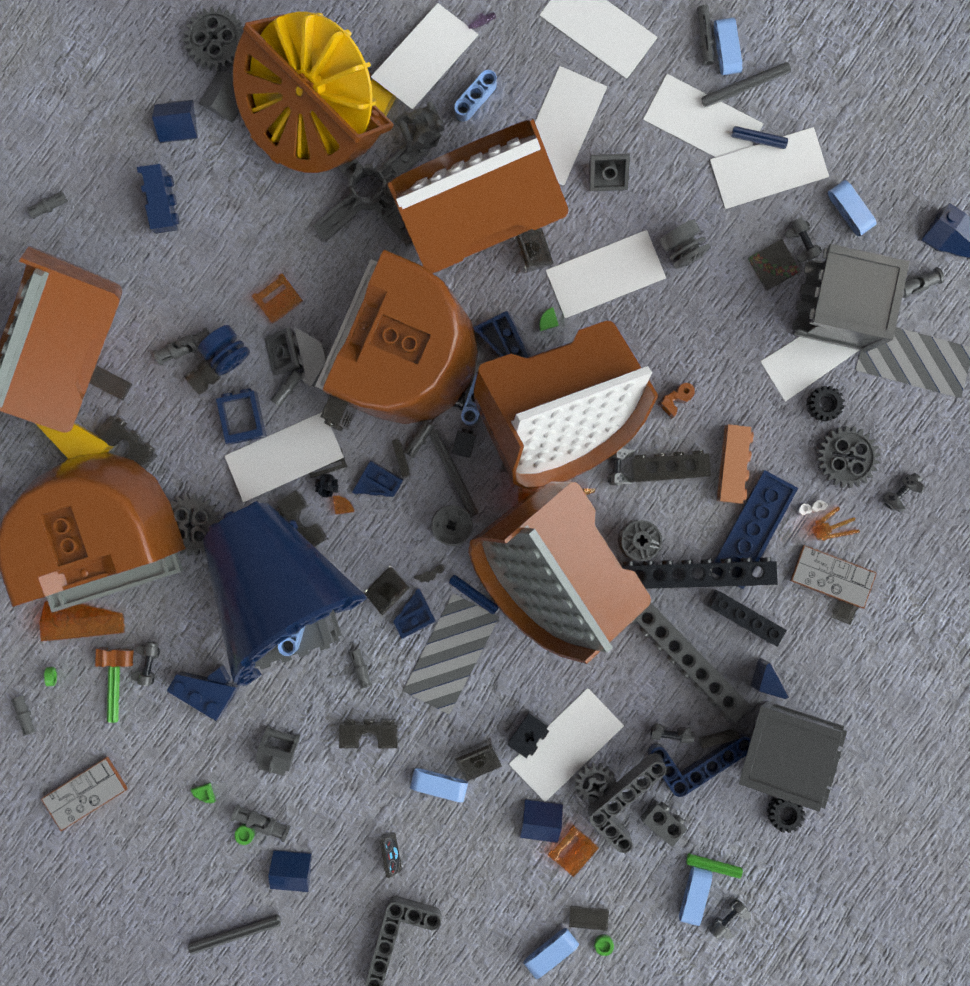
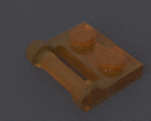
M283 273L278 275V279L262 291L252 295L253 299L273 324L303 302ZM284 284L286 289L266 304L263 302L262 299Z
M572 825L569 828L568 834L554 850H550L548 856L575 877L599 847L575 825ZM575 836L578 837V841L562 858L560 856L562 851L568 846V844L574 839Z

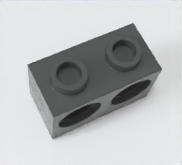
M654 800L640 818L644 824L673 847L687 830L684 825L685 821L678 814L672 815L669 812L670 808L664 802L658 803ZM662 812L661 818L653 819L654 813ZM672 824L677 825V828H676L675 831H673V832H669V831H668V827H669L670 825H672Z

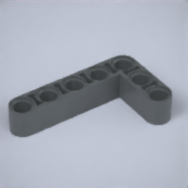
M653 753L648 755L609 788L603 797L596 799L588 807L591 825L620 853L629 852L633 847L629 831L615 816L665 775L666 766L659 754Z
M394 896L389 900L365 986H383L400 923L403 922L428 930H436L441 924L442 917L439 908L399 896ZM398 905L400 910L394 911L391 909V906ZM416 910L419 912V915L412 916L409 912ZM430 915H434L438 919L433 922L430 921L428 917ZM391 923L395 926V928L389 930L387 929L386 924ZM386 942L390 947L383 948L381 943ZM377 961H381V962H383L385 965L382 966V967H379V966H377L375 963H376ZM377 980L379 985H372L370 981Z

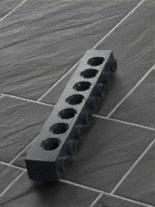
M759 557L760 561H752V558H740V562H732V558L720 559V562L712 563V559H701V563H693V560H681V564H673V560H663L662 564H654V561H642V565H635L631 561L623 562V565H621L626 570H642L644 578L640 581L645 589L778 585L777 561H772L771 557ZM736 566L741 568V575L739 577H733L731 574L732 569ZM754 566L761 568V573L757 577L751 574V569ZM715 567H720L722 570V574L718 578L712 576V570ZM677 568L682 569L683 576L680 579L673 578V570ZM701 568L702 576L700 578H693V569ZM656 569H661L664 572V576L659 580L653 578V572Z

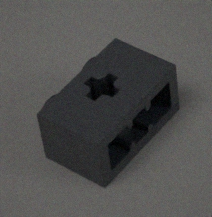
M529 711L507 745L525 758L529 755L533 756L538 749L537 742L540 739L544 740L549 733L547 729L548 723ZM532 731L534 738H529L527 740L525 733H530Z

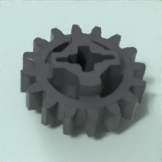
M592 762L591 767L585 764V770L579 769V775H575L576 782L574 786L577 789V795H581L582 801L588 799L589 804L603 797L604 793L616 783L614 772H610L609 766L603 768L602 763L595 766V763Z

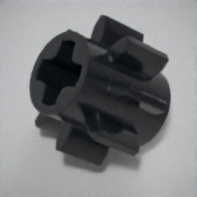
M323 474L320 479H315V492H318L320 496L328 498L333 495V492H338V479H335L333 475Z

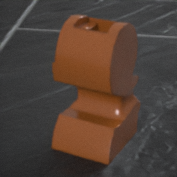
M683 383L677 387L676 391L662 397L659 406L671 419L676 416L678 410L674 405V401L683 404L690 401L695 393L693 385Z
M99 647L96 649L95 667L133 666L134 650L118 648L108 651L106 647Z

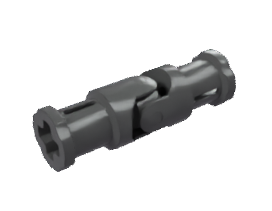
M936 267L929 273H921L908 279L905 282L902 297L907 298L911 293L917 294L929 289V286L944 283L942 270Z
M205 327L201 332L182 337L160 350H153L154 357L160 366L173 358L178 359L183 355L196 351L199 344L210 333Z
M239 804L235 807L230 821L236 820L241 822L247 828H254L256 831L267 836H275L281 839V842L285 841L291 827L290 825L280 824L271 817L259 815L254 810L249 811L241 808ZM266 821L269 823L267 828H265Z

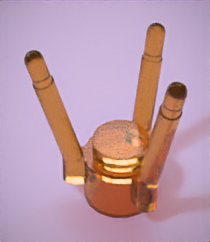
M840 507L835 508L820 520L815 521V526H812L817 540L822 539V541L860 533V530L830 534L833 529L855 521V518L852 517L832 526L828 522L824 523L838 512Z

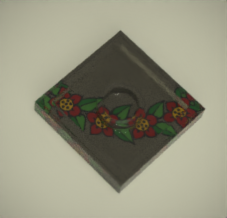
M783 239L748 258L766 291L801 272Z

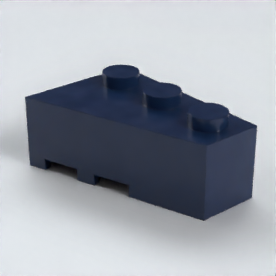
M161 164L137 167L138 173H141L143 176L144 185L141 186V190L146 195L147 204H145L150 230L155 234L178 231L177 224L180 221L174 207L177 205L175 194L172 193V187H174L173 176Z
M182 671L176 674L167 692L217 721L222 717L240 686L236 683L228 682L222 684L208 681L205 676Z

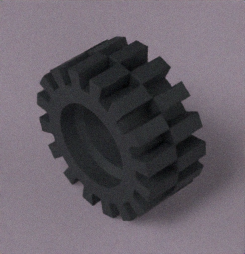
M833 386L817 388L807 398L809 399L806 406L809 405L808 412H811L812 414L810 415L816 417V420L829 421L837 418L845 407L843 405L845 399L841 397L843 396L842 392L839 393V389H834ZM823 396H827L832 400V408L829 411H824L819 407V400Z
M773 798L772 804L769 802L768 806L770 808L767 809L769 814L767 816L777 830L791 833V830L797 831V826L801 828V821L804 822L805 820L803 817L805 815L803 806L780 798ZM783 807H790L793 811L792 817L787 821L781 820L779 817V811Z

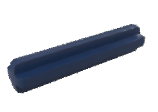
M734 126L731 133L733 138L785 149L788 145V138L738 126Z
M453 575L450 578L449 584L489 613H496L499 608L498 605L458 576Z

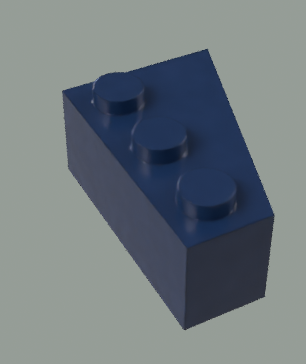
M505 311L473 327L500 357L508 354L524 358L531 357L509 311Z

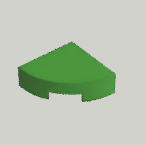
M553 307L542 315L539 324L540 332L559 326Z
M211 783L191 789L193 796L205 803H214L216 801Z

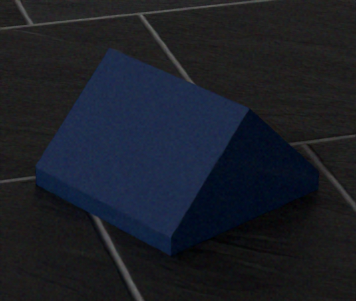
M193 100L156 104L154 106L152 119L160 143L198 138Z
M762 658L759 659L750 686L759 692L783 699L789 698L771 663Z
M525 799L520 838L558 843L562 830L563 804Z
M273 850L268 874L270 889L309 892L312 853Z

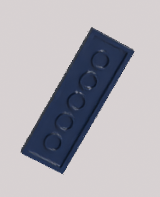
M763 470L713 562H720V559L732 558V562H740V558H752V561H759V557H762L798 488ZM738 566L734 567L731 571L732 576L739 577L741 575V568ZM754 566V567L751 569V574L753 573V571H754V569L756 568V566ZM715 567L712 573L720 577L722 570L720 567Z

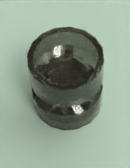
M206 359L197 365V371L190 370L184 375L187 382L199 395L209 388L208 384L214 385L221 379V376L217 375L215 368H212Z

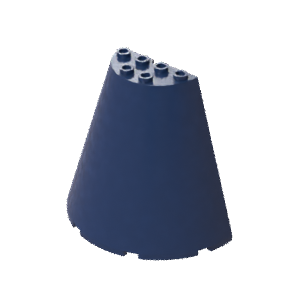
M258 501L236 512L230 511L223 516L224 519L209 526V531L203 539L230 671L234 683H237L238 686H247L260 677L262 674L258 668H254L255 663L306 625H311L326 618L332 610L335 613L352 610L367 599L361 590L268 503H259Z

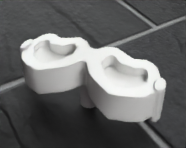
M821 500L814 502L812 507L804 503L798 508L797 513L803 516L810 514L812 511H823L828 507V504Z

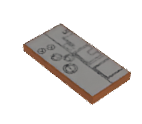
M803 545L790 581L864 609L877 573Z
M106 757L44 796L41 800L60 831H63L128 788L109 757Z

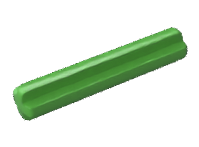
M119 666L108 667L107 722L109 723L118 722Z
M688 854L686 857L687 865L739 879L742 877L743 869L741 867L693 854Z

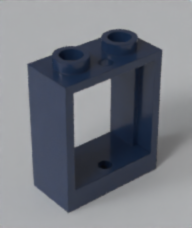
M251 388L240 390V394H221V398L216 399L226 444L232 445L267 437L257 392L251 391ZM250 398L257 429L231 435L224 403Z

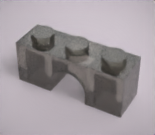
M110 416L95 433L109 446L115 447L121 440L125 439L129 443L130 449L124 458L134 460L146 469L158 456L154 452L156 449L150 443H144L140 439L142 436L136 430H130L126 426L128 423L120 416Z
M299 490L292 492L277 502L279 514L282 517L285 516L288 521L295 520L298 525L296 530L314 547L329 540L319 523L311 527H305L301 524L300 514L309 506Z
M344 719V722H341L339 725V748H359L361 736L365 733H372L376 736L378 748H398L399 722H394V719H383V722H375V719H364L363 722H356V719Z

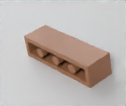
M725 425L716 501L743 504V500L747 498V489H745V482L749 479L747 464L751 461L752 454L749 451V445L753 442L754 437L751 427Z

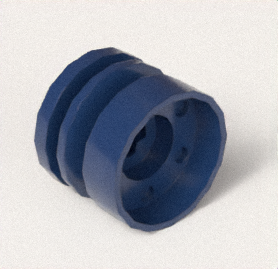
M224 325L213 331L197 348L206 360L213 359L210 366L216 368L215 372L219 376L237 368L250 354L248 347H244L243 341L235 342L238 335L230 325Z

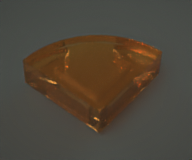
M333 496L335 515L355 512L352 503L342 496Z

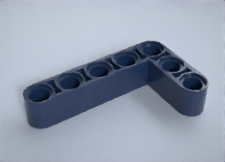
M738 734L681 772L662 745L658 743L652 744L648 749V755L653 754L655 750H662L661 757L665 766L673 767L672 772L665 774L663 779L675 796L683 797L745 757L748 753L751 739L744 734ZM742 740H747L746 747L739 748V743ZM730 750L731 756L724 759L723 753ZM715 761L714 768L707 769L708 762ZM693 772H699L697 779H690ZM682 782L683 787L680 790H675V784Z

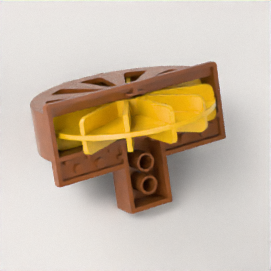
M307 11L292 12L245 23L243 27L244 32L239 40L233 64L234 92L241 117L251 134V138L258 147L262 148L269 155L272 161L304 173L328 171L359 158L373 146L381 134L391 131L394 124L375 106L376 99L372 98L371 80L373 78H371L372 74L367 69L371 67L370 62L365 63L360 50L350 37L352 33L348 29L343 30L338 24L323 16L322 13Z

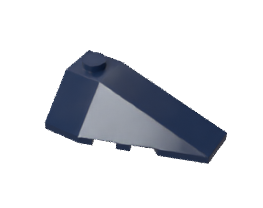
M949 203L940 210L921 241L936 251L970 258V216Z

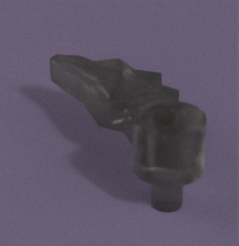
M438 564L433 571H426L423 574L414 576V578L420 580L421 583H429L430 580H434L437 573H442L445 567L443 564Z

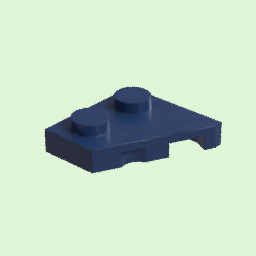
M371 460L352 493L394 497L404 479Z
M420 588L415 591L413 597L406 603L402 612L393 621L401 639L437 622Z

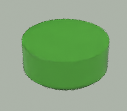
M55 667L45 668L44 680L47 687L55 686L57 683Z
M242 824L235 831V840L241 845H247L254 839L255 831L253 828H247L245 824Z
M602 934L594 941L595 950L599 955L607 956L613 952L614 943L610 936Z

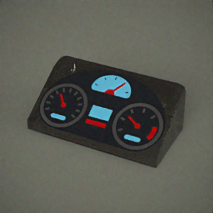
M394 832L381 835L379 840L387 878L394 876L402 870L397 838Z

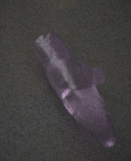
M494 12L488 15L481 13L479 14L480 18L472 22L468 27L473 29L483 26L496 19V15Z

